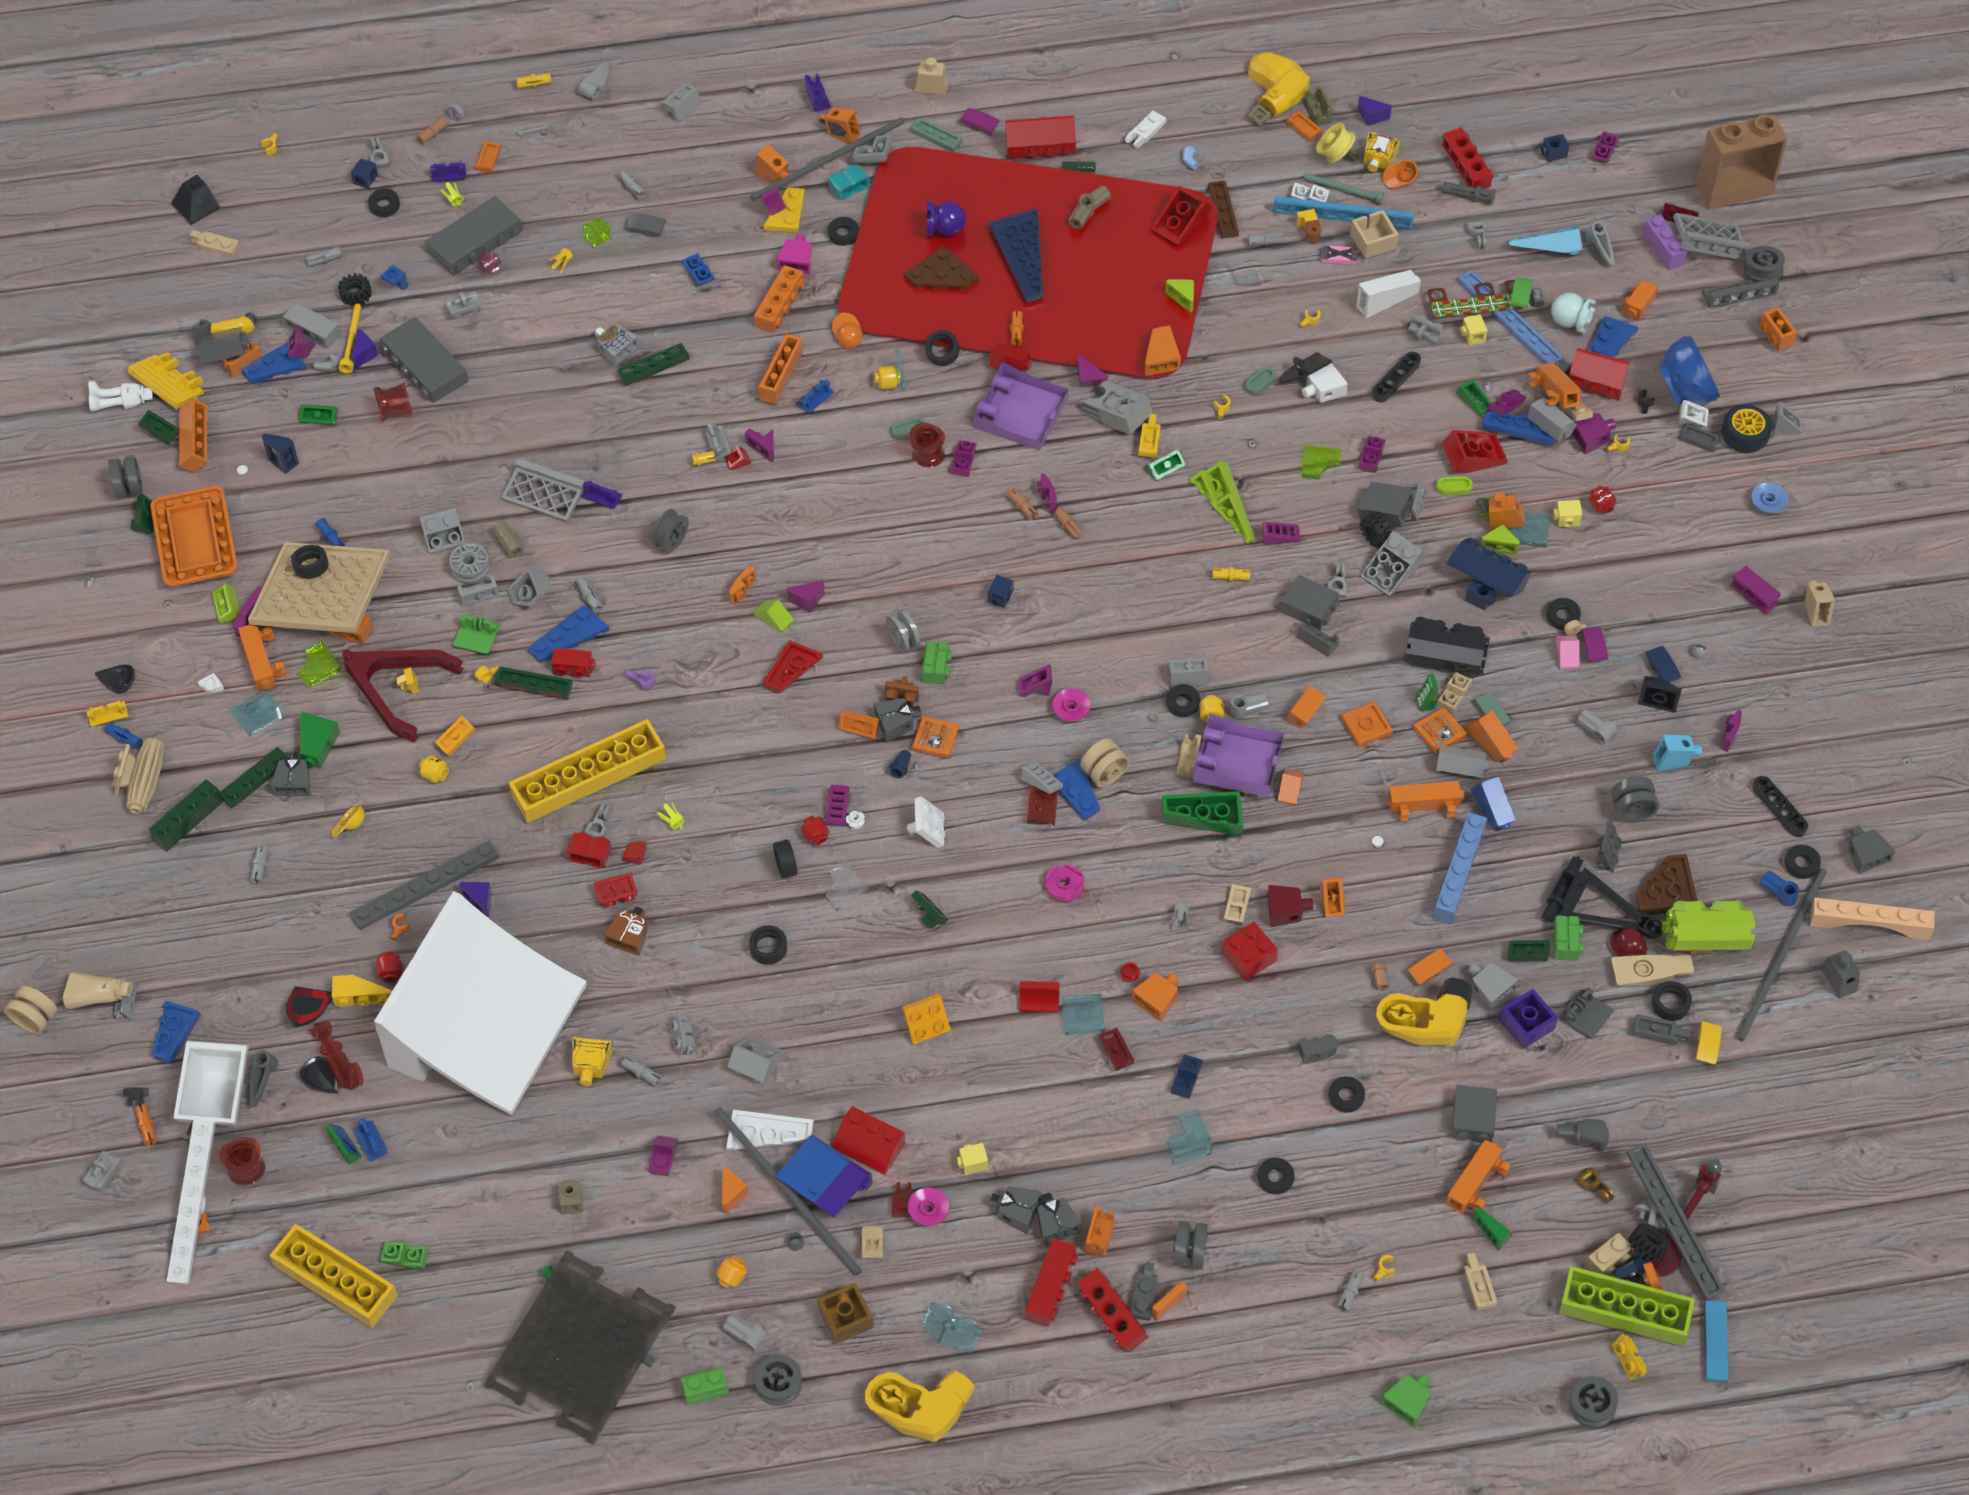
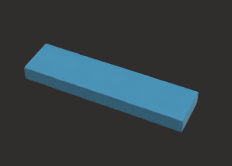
M1705 1300L1706 1382L1728 1383L1727 1302Z

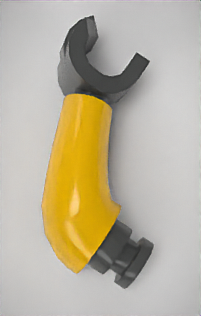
M248 312L245 316L212 324L208 320L201 319L199 321L200 326L192 327L190 331L191 336L198 344L199 337L240 326L242 332L245 331L249 335L254 330L257 316Z

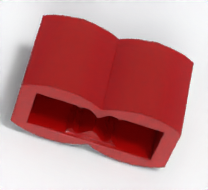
M585 832L573 833L566 851L567 859L575 863L605 868L612 849L611 841L602 836L591 837Z

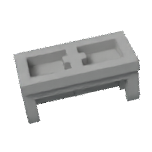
M684 83L666 98L662 104L667 115L670 117L673 114L674 120L679 122L701 103L698 89Z
M493 574L489 575L490 581L463 589L461 584L457 585L463 607L499 597Z
M1207 658L1169 660L1171 688L1180 684L1192 687L1209 686Z

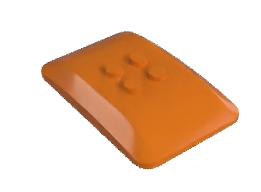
M211 486L158 497L151 502L160 565L165 585L176 587L229 576L237 571L238 564L224 490L221 487Z

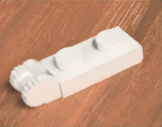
M1155 111L1150 112L1129 132L1125 142L1129 144L1137 138L1134 142V147L1139 148L1166 124V118Z

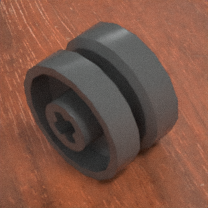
M135 455L125 456L123 460L124 468L119 458L109 459L110 479L116 499L126 498L128 494L127 485L132 496L142 495V477Z
M1641 776L1630 777L1616 783L1612 788L1611 794L1616 804L1617 816L1620 820L1625 822L1642 821L1650 818L1659 810L1658 799L1655 795L1656 791L1651 779Z
M1179 1220L1178 1230L1174 1238L1173 1253L1175 1254L1173 1266L1184 1267L1187 1263V1256L1191 1255V1267L1203 1270L1208 1224L1197 1223L1194 1235H1190V1222Z

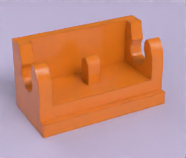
M253 341L249 342L250 348L245 350V354L235 356L229 361L227 359L222 360L223 367L233 378L242 373V367L262 357L260 347L258 345L254 346Z
M1309 685L1288 714L1286 721L1302 729L1304 725L1308 724L1327 697Z
M1095 1207L1085 1243V1253L1106 1257L1115 1224L1112 1211L1104 1214L1101 1207Z

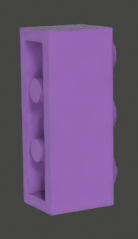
M1662 215L1646 219L1642 234L1668 270L1684 265L1687 250L1681 249V241Z

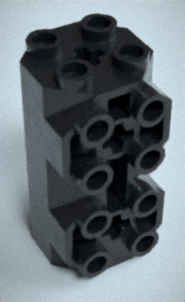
M1417 617L1414 622H1411L1404 662L1473 674L1484 673L1490 637H1486L1481 627L1456 623L1453 625V628L1448 629L1443 620H1432L1424 617Z

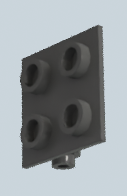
M1610 818L1607 820L1605 834L1601 839L1596 864L1599 869L1603 870L1609 867L1611 872L1614 873L1615 865L1618 864V849L1621 848L1622 841L1618 837L1616 827L1613 826Z
M1587 987L1586 989L1579 990L1560 1014L1559 1018L1593 1039L1614 1010L1593 997L1594 991Z

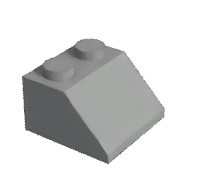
M749 1036L734 1045L727 1067L733 1069L736 1074L751 1077V1080L754 1082L764 1083L773 1075L785 1051Z

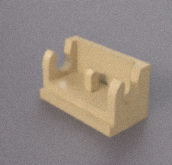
M1186 734L1181 744L1176 776L1193 778L1196 759L1201 747V735L1196 734L1195 739L1190 740L1188 739L1189 735Z

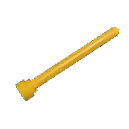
M360 304L354 305L345 356L339 363V371L346 374L351 373L354 367L351 356L361 311Z

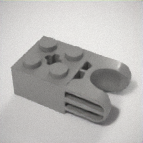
M1106 380L1098 385L1102 397H1087L1081 402V408L1086 415L1129 435L1153 413L1148 396Z

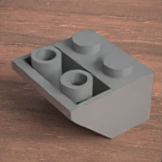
M454 505L418 515L429 553L465 544Z

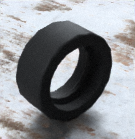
M935 331L930 334L925 343L926 355L929 361L935 365L948 366L958 358L960 352L959 343L956 336L950 331ZM938 340H949L953 345L952 352L945 357L935 356L932 352V345Z
M311 544L300 547L291 556L294 572L301 578H316L326 572L329 566L326 551L318 545ZM311 558L319 559L313 564L301 565L305 560Z
M787 839L773 843L774 856L781 878L796 876L798 874L797 865L790 841Z
M765 925L757 928L751 934L749 939L750 953L758 963L771 965L780 962L785 957L787 940L781 929L772 925ZM765 937H773L779 940L780 947L772 953H764L757 949V942Z
M1667 981L1660 984L1652 998L1654 1012L1660 1018L1669 1021H1677L1684 1018L1692 1003L1689 989L1675 981ZM1674 993L1680 996L1683 1000L1682 1008L1675 1010L1665 1007L1660 1002L1661 995Z

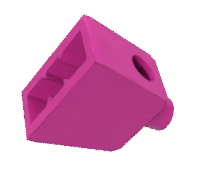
M799 234L796 235L795 240L787 239L777 257L778 271H781L785 265L803 271V274L811 275V243L806 241L804 235Z

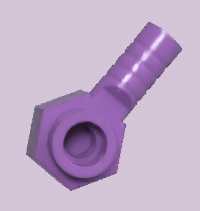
M629 669L625 673V676L639 682L642 689L650 690L656 684L654 676L648 670H643L642 675Z

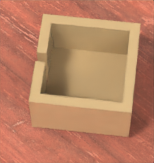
M1384 210L1369 214L1368 229H1366L1367 216L1352 220L1350 234L1365 259L1397 249L1399 234Z

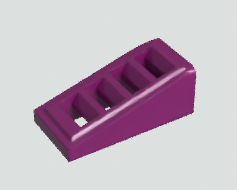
M1262 522L1264 544L1301 542L1299 525ZM1291 531H1294L1295 536H1291Z
M830 786L826 825L845 827L850 798L849 786ZM831 815L842 816V818H834Z

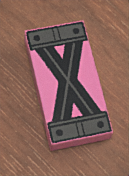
M1323 245L1322 263L1357 265L1358 247Z

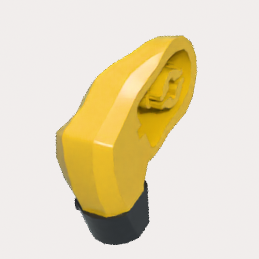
M1448 978L1443 983L1437 1001L1427 998H1416L1402 993L1390 994L1382 999L1377 1006L1376 1016L1384 1031L1413 1044L1421 1046L1454 1045L1466 1023L1467 1011L1471 1003L1472 986L1463 979Z

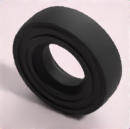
M382 188L374 191L369 196L368 205L374 215L389 217L398 211L400 200L395 191ZM382 199H389L391 201L389 205L383 207L377 204Z
M838 217L830 222L828 237L834 244L847 246L854 243L857 239L859 227L852 218ZM845 227L850 232L847 235H839L837 230Z
M1558 598L1549 604L1546 616L1551 626L1564 630V626L1568 622L1580 620L1581 611L1578 604L1573 600ZM1560 609H1566L1570 612L1571 616L1568 619H1561L1557 616L1556 612Z
M1180 684L1169 690L1166 696V705L1173 715L1189 717L1199 709L1200 695L1194 687ZM1187 696L1191 702L1187 706H1180L1176 703L1177 697Z
M1802 844L1795 845L1788 850L1784 863L1787 871L1792 876L1808 879L1818 872L1821 858L1814 848ZM1798 856L1807 857L1810 865L1808 867H1800L1796 864L1795 859Z
M1343 1076L1332 1082L1329 1087L1328 1098L1336 1110L1345 1113L1354 1112L1364 1102L1365 1089L1359 1080ZM1349 1088L1354 1092L1355 1096L1352 1100L1345 1101L1340 1098L1339 1091Z
M1276 1157L1265 1160L1260 1165L1257 1174L1260 1187L1267 1193L1274 1195L1287 1192L1292 1187L1295 1177L1291 1164L1282 1158ZM1271 1170H1280L1284 1175V1179L1281 1182H1272L1268 1178V1173Z

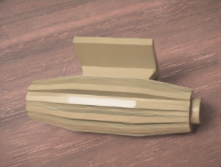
M149 738L144 741L136 758L129 754V744H126L125 750H121L119 754V762L115 768L112 787L115 788L114 795L118 796L120 787L128 786L126 806L133 814L145 812L155 793L162 768L164 748L163 743L155 738Z

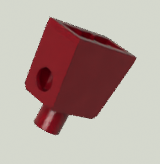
M1268 885L1267 899L1270 927L1302 921L1303 910H1313V898L1301 899L1300 888Z

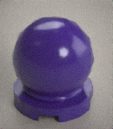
M927 201V218H930L927 220V236H934L936 231L941 235L953 236L963 230L966 223V214L959 204L949 201L937 206L934 201Z

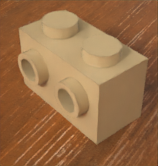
M1618 1233L1588 1257L1585 1268L1588 1271L1611 1276L1619 1266L1625 1265L1630 1261L1633 1248Z

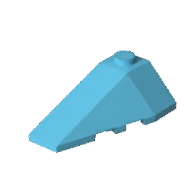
M1579 225L1557 229L1554 231L1555 233L1543 232L1535 237L1530 235L1509 240V245L1563 253L1569 252V255L1578 254L1579 250H1583Z

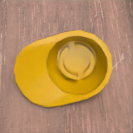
M360 804L350 808L332 830V837L334 839L344 829L354 830L363 824L365 812Z

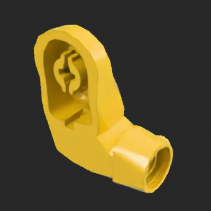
M1266 52L1253 56L1250 61L1248 76L1267 90L1259 99V104L1271 113V119L1276 118L1288 111L1290 107L1296 105L1310 89L1309 75L1301 69L1296 61L1290 58Z
M951 1370L936 1385L935 1390L929 1392L924 1387L910 1382L898 1373L886 1372L876 1376L869 1382L865 1391V1402L874 1414L902 1434L937 1442L956 1423L963 1408L966 1407L972 1396L975 1386L965 1375Z

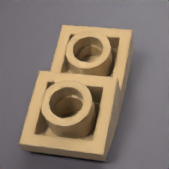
M1455 672L1447 683L1445 691L1438 699L1437 706L1445 707L1447 711L1454 713L1473 680Z

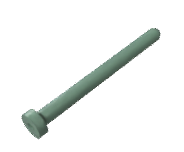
M1308 173L1303 176L1304 180L1375 200L1376 204L1381 205L1384 199L1383 192L1373 193Z

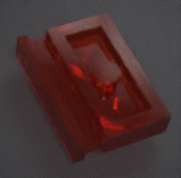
M1030 787L1027 824L1047 825L1048 823L1055 825L1058 790L1048 794L1037 787Z

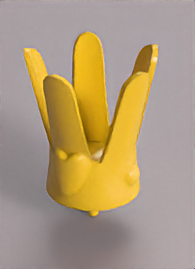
M562 248L559 254L548 260H556L551 269H555L564 262L560 269V273H562L567 263L573 258L571 250Z

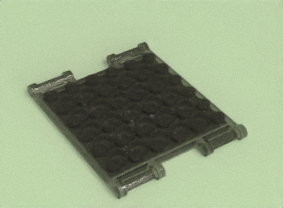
M567 1250L489 1374L484 1387L489 1390L494 1389L511 1398L519 1406L524 1404L529 1392L563 1410L557 1419L556 1426L560 1428L565 1427L594 1445L601 1430L667 1320L673 1314L675 1306L645 1293V1290L640 1287L635 1290L631 1299L597 1283V1280L601 1278L604 1272L603 1268L595 1267L574 1256V1253ZM571 1263L590 1273V1277L587 1278L566 1267L567 1264ZM642 1300L663 1312L661 1315H658L637 1303ZM498 1376L521 1387L519 1393L497 1382ZM570 1414L594 1426L593 1429L589 1431L568 1420Z

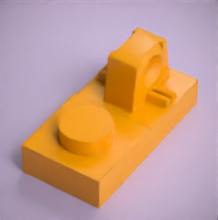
M461 715L435 743L450 757L476 729Z

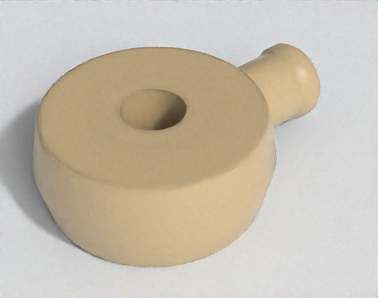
M1573 620L1564 626V631L1568 636L1578 634L1583 628H1586V625H1581L1578 620Z

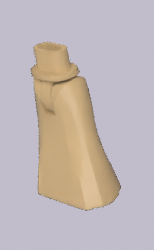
M73 972L69 975L63 994L64 1005L67 1009H74L91 1004L115 1002L124 996L131 995L133 983L131 981L126 982L124 979Z

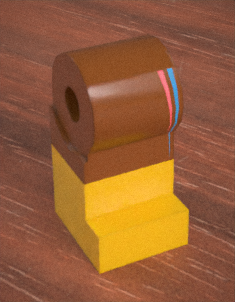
M1310 209L1297 212L1296 223L1298 227L1303 226L1306 233L1305 240L1310 244L1318 243L1321 239L1322 229L1315 210Z

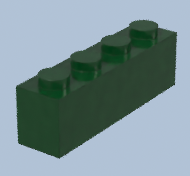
M207 779L204 780L149 829L153 842L166 852L170 850L223 803L220 790Z

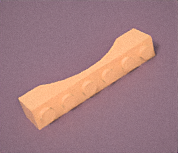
M1814 898L1810 909V926L1830 929L1846 925H1873L1895 930L1909 938L1930 940L1935 929V911Z

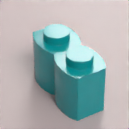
M859 165L849 166L844 171L834 173L829 177V188L840 200L846 199L869 186V177Z

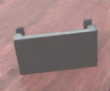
M1306 619L1305 625L1302 623L1299 625L1297 638L1327 657L1339 645L1338 636L1334 635V638H1331L1312 626L1310 619Z

